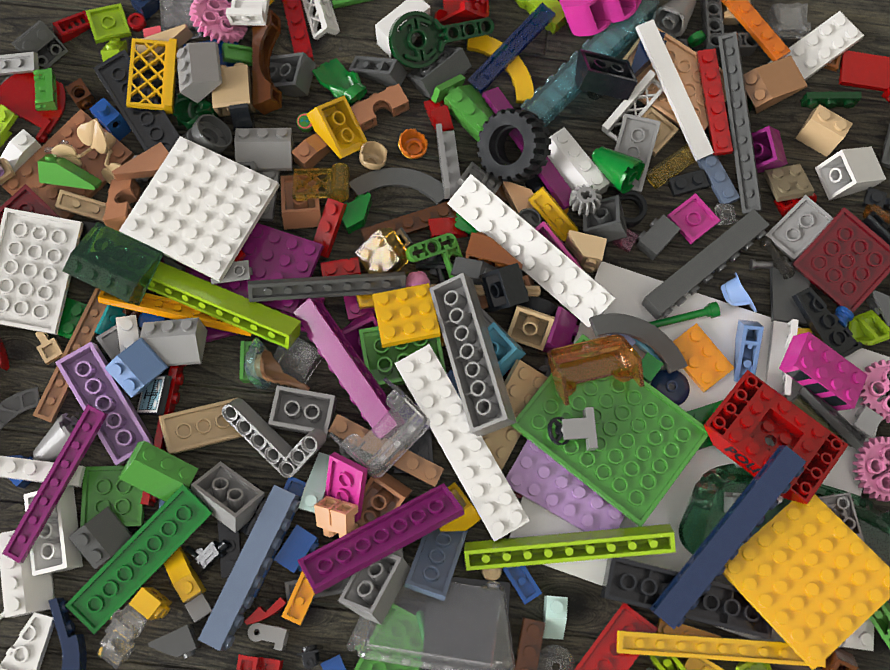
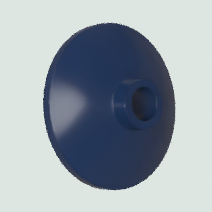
M666 369L661 370L651 381V386L678 406L688 398L690 391L689 382L679 371L668 373ZM670 383H672L675 386L674 390H671L668 385Z

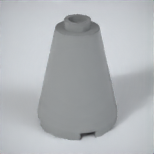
M671 0L654 12L652 20L654 19L659 29L676 39V37L681 36L685 32L696 5V0Z
M67 413L62 414L33 451V460L55 462L76 426L78 419L74 416L71 418L67 417Z

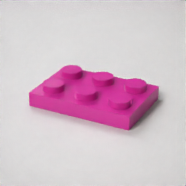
M334 452L329 456L325 497L329 496L358 505V513L355 514V522L361 519L368 469Z

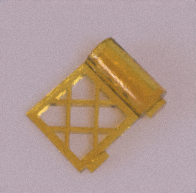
M336 163L332 168L294 169L293 199H296V201H306L308 198H331L339 202L346 201L349 198V167L344 163ZM298 175H307L308 177L301 180L298 178ZM319 175H327L322 180L317 177ZM312 180H314L315 182H317V183H316L315 185H313L312 187L307 184V183H309V182L312 181ZM322 186L326 191H317V189ZM301 187L307 189L305 192H297Z

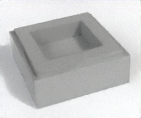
M201 593L184 605L194 623L210 614L213 610L204 593Z

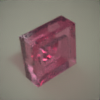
M627 229V237L614 240L612 244L629 253L638 234Z

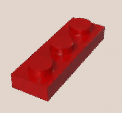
M331 198L327 199L313 240L323 245L321 256L326 258L330 256L347 204Z

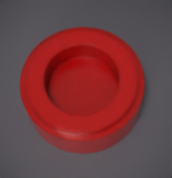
M132 13L127 19L130 29L135 32L142 31L146 27V20L141 13Z

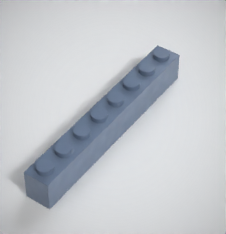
M276 485L273 486L198 638L199 641L218 651H227L232 646L235 640L234 634L237 628L239 629L244 622V613L246 609L251 607L254 601L253 595L256 589H259L263 583L262 576L265 570L270 568L273 561L272 556L282 543L281 537L284 531L286 532L291 525L290 519L293 512L295 513L298 510L300 496Z

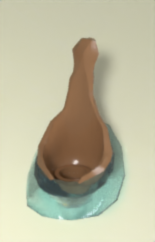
M257 337L253 339L245 356L244 367L249 381L254 386L267 390L272 383H279L280 385L309 391L310 388L305 383L299 382L294 377L283 372L280 364L273 357L272 352L266 348Z

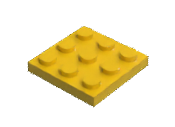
M429 283L372 294L382 348L441 337L435 307L429 290Z

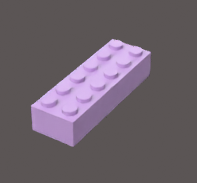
M89 342L55 362L83 411L89 404L108 414L97 435L116 466H122L128 462L138 442L146 441L153 445V438L124 389L105 369L108 362L97 344Z

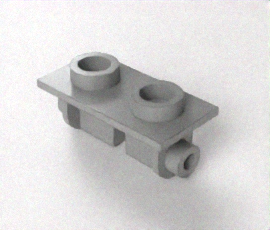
M249 260L233 262L223 280L219 282L211 278V284L251 280L252 268L249 267Z

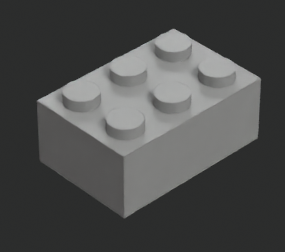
M277 385L268 424L272 428L308 434L313 429H321L325 433L326 438H330L331 433L328 430L334 420L337 398L335 395Z

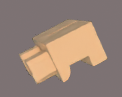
M329 496L324 497L314 505L316 525L323 528L324 536L333 537L338 533L340 538L358 527V524L355 523L358 505Z

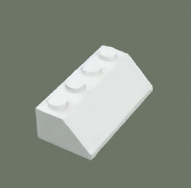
M565 127L549 137L551 138V145H549L551 153L550 156H547L571 190H575L576 186L582 188V185L585 184L586 187L592 185L593 189H598L601 195L607 191L610 182Z
M74 486L66 487L30 551L32 576L83 567L82 553L68 538L79 529ZM38 491L24 494L25 512Z
M15 530L0 533V573L5 618L50 610L48 601L55 598L53 573L32 576L30 552L24 563H18L2 554Z

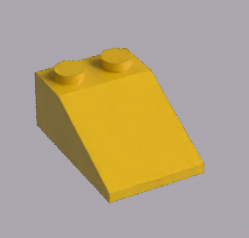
M345 95L317 106L306 114L314 131L340 159L361 150L362 145L368 142Z

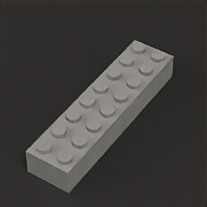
M461 273L429 288L470 432L477 436H484L517 423L473 279Z

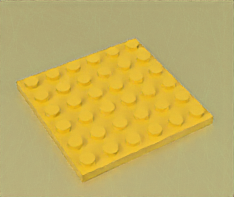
M815 494L808 504L791 501L738 549L737 556L732 560H728L725 564L726 569L722 573L812 670L816 669L890 599V567Z

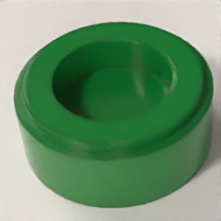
M702 30L697 31L687 39L690 47H696L705 41L706 35Z

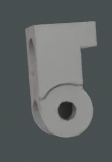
M259 622L249 627L248 637L254 642L262 640L275 643L274 649L283 651L286 649L290 629Z

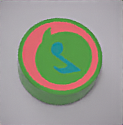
M307 113L300 114L296 120L297 126L302 132L313 130L306 115Z

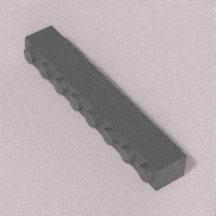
M753 209L649 293L641 304L656 320L661 316L667 317L673 311L671 308L675 305L679 307L686 301L685 297L689 293L691 295L695 294L700 289L699 285L701 283L707 284L714 277L712 274L716 271L720 273L727 267L726 263L729 260L734 262L741 255L740 251H747L754 244L753 241L755 239L759 241L767 234L765 230L770 224Z

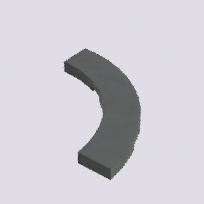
M383 168L365 173L348 183V186L357 196L371 193L383 187L393 186L415 189L430 198L436 205L446 200L444 199L443 184L440 181L413 169Z
M619 313L600 314L589 318L596 337L606 334H625L650 346L662 363H664L668 373L688 366L673 341L664 332L645 320Z
M38 387L18 392L0 403V431L17 415L37 407L40 401Z

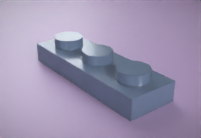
M712 154L696 161L700 169H704L709 185L722 207L740 199L738 192L717 156Z

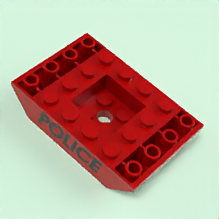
M749 370L744 373L704 424V428L713 446L754 477L780 445L788 446L806 461L803 466L804 471L800 476L794 477L790 482V489L780 495L782 498L803 504L809 503L848 447L846 442ZM765 438H770L774 442V446L768 445L765 442Z

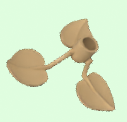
M97 118L83 123L77 128L79 139L85 145L91 146L84 152L77 154L75 148L68 144H58L52 149V154L65 158L79 167L82 166L79 158L93 149L100 154L107 153L104 163L106 168H103L101 173L109 184H111V180L115 179L112 171L121 166L118 163L109 164L110 155L113 153L111 148L116 143V139L112 134L104 133Z

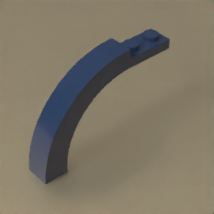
M64 597L49 600V606L62 648V670H86L87 651L84 634H74L76 628L74 622L70 620L68 613L70 610L65 606L67 601L64 600Z

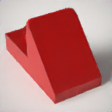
M431 99L423 102L435 132L436 124H442V131L454 130L448 106L444 105L443 101L436 104Z

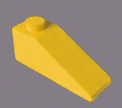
M180 547L164 563V566L183 603H186L207 590L197 573L192 569L182 547Z

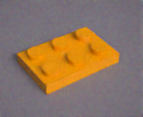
M697 323L673 341L688 365L683 369L703 393L734 369L733 365Z

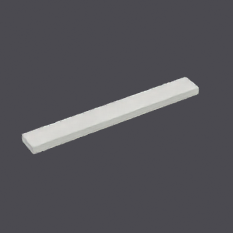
M654 19L638 25L635 29L695 161L712 155L714 151Z

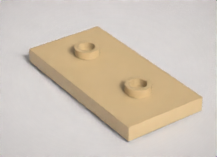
M237 398L159 416L167 453L174 455L243 437L222 415V408Z

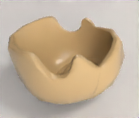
M376 141L364 143L359 153L360 163L370 170L381 169L387 160V149Z

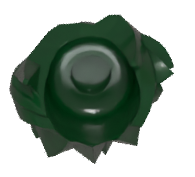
M181 93L176 94L173 115L177 117L179 126L185 125L189 130L202 115L210 114L218 117L212 104L205 98L196 103Z

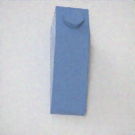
M738 321L734 358L735 382H738L747 370L756 375L764 326L757 321Z

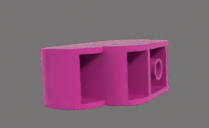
M559 0L570 30L575 36H592L604 31L611 23L628 19L637 11L642 1Z

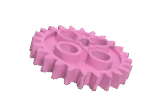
M194 0L192 2L189 12L191 16L190 21L194 22L193 27H199L198 32H204L203 37L210 36V41L216 39L218 44L220 41L225 43L229 41L233 44L234 41L239 42L240 39H243L248 29V25H230L226 16V8H231V2L229 3L228 0Z
M883 359L878 363L874 362L871 366L865 367L863 372L868 376L859 398H863L860 405L866 404L867 407L884 417L882 420L886 419V422L890 423V407L887 405V401L890 402V392L889 395L884 396L879 402L877 401L880 396L890 390V380L887 378V374L890 375V360L885 362ZM873 386L878 389V393L873 390Z
M890 437L869 438V441L864 442V447L858 449L860 454H854L858 461L852 462L857 466V469L852 471L858 473L854 480H860L858 488H864L863 494H869L870 499L890 502Z

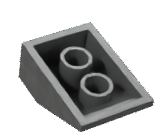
M304 52L271 56L270 76L276 88L282 92V95L290 97L308 96L313 78L312 70L315 69L316 63Z

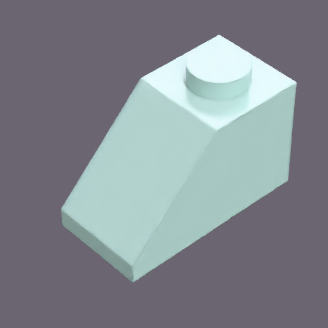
M544 595L543 622H545L543 638L563 640L567 620L568 597Z

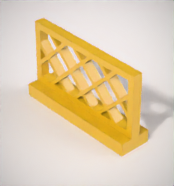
M132 38L126 107L163 110L166 114H173L177 70L176 55L178 52L177 39L169 38V41ZM136 45H144L147 50L140 54L136 50ZM157 47H165V52L160 56L154 51ZM151 52L156 59L148 63L143 57ZM141 59L146 66L138 70L134 64ZM160 61L164 68L157 72L152 66ZM150 69L155 75L147 80L142 73ZM140 76L144 83L136 87L133 84V80ZM159 78L163 85L156 89L151 83ZM148 85L153 92L146 97L141 90ZM137 93L143 98L140 102H131V97ZM158 95L161 98V104H153L150 99Z

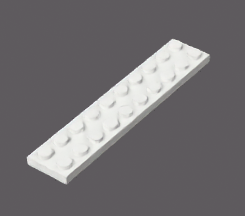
M470 174L447 203L475 229L491 237L523 264V271L587 327H591L590 317L603 314L616 299L472 174Z
M430 344L394 363L493 541L495 542L528 523L530 520L482 436H477L470 432L462 401Z

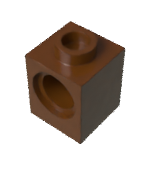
M81 78L65 86V89L79 109L84 111L97 103Z

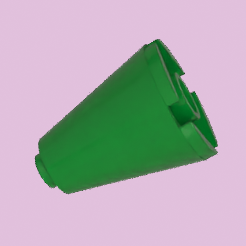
M603 146L596 148L591 156L593 163L623 194L629 192L634 187L632 183L635 179L639 181L645 168V164L641 159Z

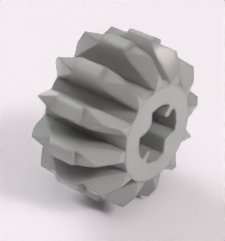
M583 184L582 188L576 186L575 190H572L569 204L572 206V211H578V215L585 213L587 217L589 213L594 215L596 210H599L602 196L599 194L598 189H593L592 185L586 187Z

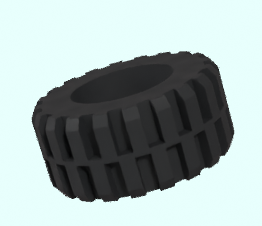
M507 108L506 110L497 111V114H492L488 118L490 121H485L482 126L484 129L478 135L480 137V141L477 142V147H479L480 151L478 152V157L482 159V167L487 168L486 172L490 176L505 182H523L534 178L535 174H539L543 170L541 167L546 166L548 162L546 159L547 155L550 156L551 150H549L551 138H548L550 132L548 128L543 127L545 122L542 119H538V115L526 110ZM517 128L522 134L524 148L520 158L515 163H511L505 153V141L508 134Z

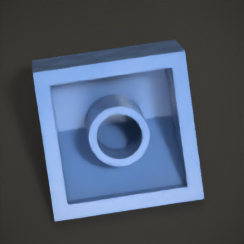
M143 338L138 339L118 354L105 367L131 398L143 392L168 368Z

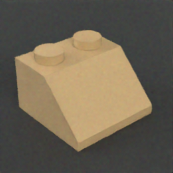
M569 230L564 244L585 270L592 273L593 271L597 272L602 262L607 239Z
M517 305L507 334L515 342L543 351L555 317Z

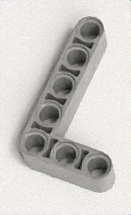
M234 399L222 408L224 419L286 478H291L302 469L326 442L325 433L321 429H313L292 448L243 399Z

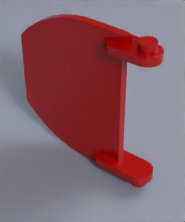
M34 72L14 74L0 85V105L6 106L17 116L40 127L41 129L36 135L35 140L38 143H45L48 139L47 135L52 132L65 110L66 93L64 86L56 81L58 110L36 111L34 80L36 75H34Z

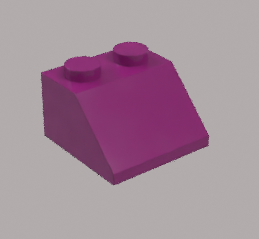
M767 126L752 133L757 173L788 164L779 130Z
M558 306L543 352L564 358L574 345V343H571L572 336L576 337L579 325H576L578 318L563 307Z

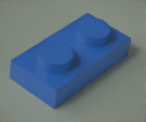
M525 566L503 568L504 573L524 604L542 594Z

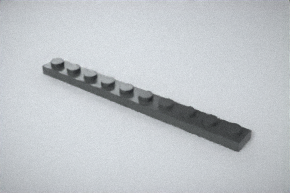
M733 32L719 36L718 40L742 214L746 215L753 209L757 212H761L763 209L738 33Z

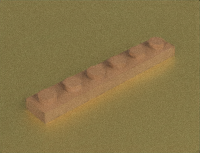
M337 414L328 430L332 435L433 487H436L444 471V468L386 438L379 439L372 431Z

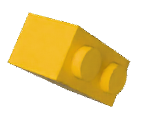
M142 587L128 605L146 620H157L160 617L163 619L168 614L172 601L154 587Z

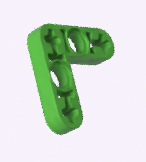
M451 233L413 244L405 252L406 258L410 262H418L441 254L449 278L455 277L451 275L453 264L450 262L451 255L463 257L457 239ZM446 240L450 241V244H446L443 246H441L440 244L441 242H444ZM429 243L434 244V253L428 250L427 246ZM422 249L423 253L413 256V251Z

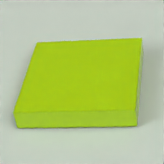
M121 3L86 10L96 44L107 42L114 38L121 39L132 36Z

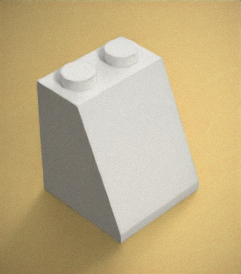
M872 147L842 149L815 167L829 200L867 190L869 187L873 188L886 180Z

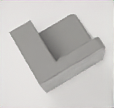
M865 406L858 409L854 416L857 417V420L853 426L863 432L862 436L866 439L872 437L884 417Z

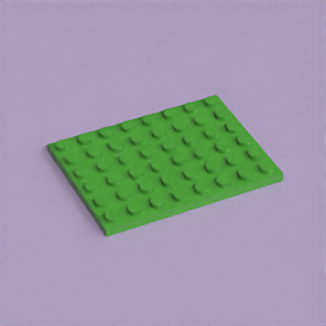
M584 334L581 335L516 417L517 423L510 425L639 527H642L708 437L703 424ZM585 407H594L598 448L595 451H587L585 439H573L561 446L551 441L548 435V424L552 418H583ZM553 422V424H552V433H553L554 438L556 439V436H557L556 433H555V427H556V426H555V424H554V422ZM563 437L560 439V443L565 441Z

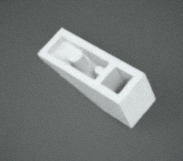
M22 129L8 143L0 158L7 159L14 172H16L42 146Z

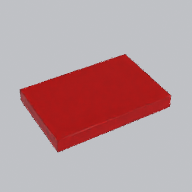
M846 50L842 53L839 85L884 92L890 86V57Z

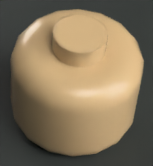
M502 568L482 569V575L486 580L495 581L502 574Z

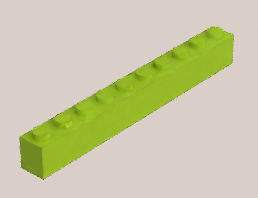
M132 249L117 262L119 277L286 349H289L300 335V320L260 303L249 302V299L211 284L208 281Z
M670 524L498 539L495 542L493 540L465 542L464 547L466 571L676 552L674 531Z

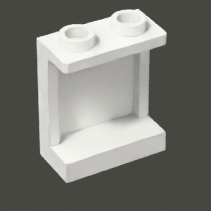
M232 0L231 8H226V16L230 25L266 26L269 0Z

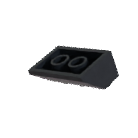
M582 49L579 50L575 72V81L578 89L583 92L597 93L601 96L607 95L615 99L628 100L638 83L629 61Z

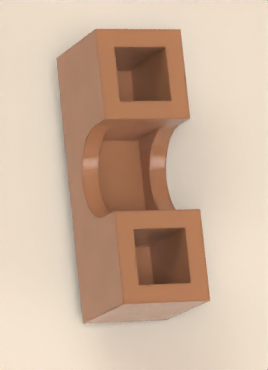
M397 84L387 87L380 93H374L363 101L355 102L351 109L364 132L377 125V117L375 115L377 110L387 109L395 117L409 110V100L400 85Z
M135 179L111 180L105 215L103 216L104 224L111 231L120 230L132 211L129 204L139 200L141 188Z

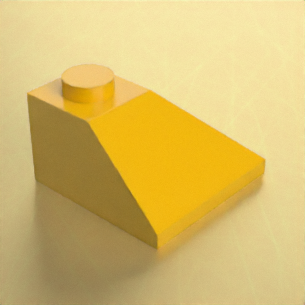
M454 482L447 488L462 506L465 514L440 527L439 530L441 532L466 531L481 520L474 506Z

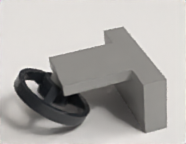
M585 407L583 418H552L548 424V435L551 441L561 446L573 439H585L587 451H595L598 448L594 407ZM553 422H554V424H555V426H556V427H555V433H556V435H557V436H556V439L554 438L553 433H552V424H553ZM563 437L565 441L560 443L559 441Z

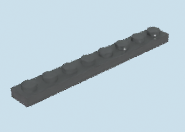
M405 272L247 281L249 302L381 293L406 288Z

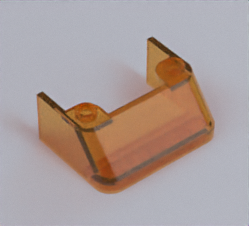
M610 335L555 348L547 353L556 391L565 406L569 405L568 396L576 391V384L613 375L615 379L621 382L634 379L640 387H644L642 359L622 335Z

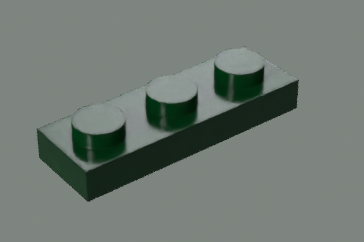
M806 92L800 102L801 107L811 109L816 108L818 105L826 108H852L861 100L862 96L861 92Z

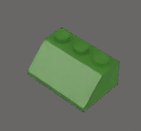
M472 85L458 86L444 97V105L448 106L450 114L479 142V132L483 131V124L485 121H490L488 118L494 112Z
M141 441L137 443L118 479L166 502L183 484L189 488L198 468L146 441Z

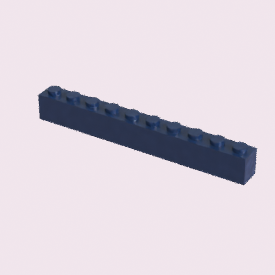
M780 445L655 601L650 610L673 629L676 626L680 627L686 619V613L698 605V598L702 593H707L713 585L711 583L716 576L719 577L725 571V564L728 560L734 559L739 552L738 548L740 545L746 543L751 538V531L755 526L758 527L763 523L766 512L772 510L778 504V497L790 489V482L793 478L801 475L806 461L788 446Z

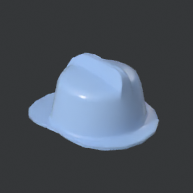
M735 272L736 277L721 286L724 299L733 306L749 304L756 313L757 310L751 298L741 285L739 277Z

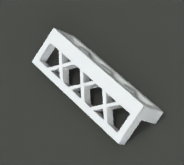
M302 0L313 39L318 40L326 32L337 35L340 32L331 0H311L310 3L308 0ZM314 6L316 7L315 17H313V14H312V13H313V10H314ZM320 22L322 28L319 31H317V26Z
M649 70L637 84L629 99L624 100L602 125V131L616 143L618 137L611 130L615 126L622 125V122H618L621 118L623 121L624 114L634 112L635 116L642 117L664 92L660 82L655 79L656 74L652 70ZM652 83L660 89L656 94H648V87ZM646 98V106L644 108H636V101Z
M792 319L788 323L773 321L771 323L765 383L785 398L791 395L792 378L780 370L779 367L792 337L797 335L799 320Z

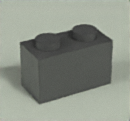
M664 214L660 219L656 217L649 225L651 228L647 232L644 230L637 238L639 242L636 247L652 261L675 238L681 229Z

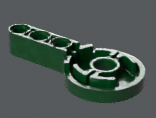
M412 11L401 15L392 24L389 32V47L395 59L403 66L413 69L423 68L431 65L439 57L447 43L491 34L494 30V22L490 18H482L442 25L436 18L434 19L427 13ZM482 23L485 25V31L481 28ZM466 26L469 28V34L465 32ZM449 29L453 31L452 38L449 36ZM414 33H419L422 38L420 47H416L412 43V35Z

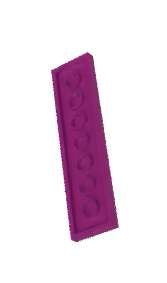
M443 483L297 561L316 595L464 515V509Z

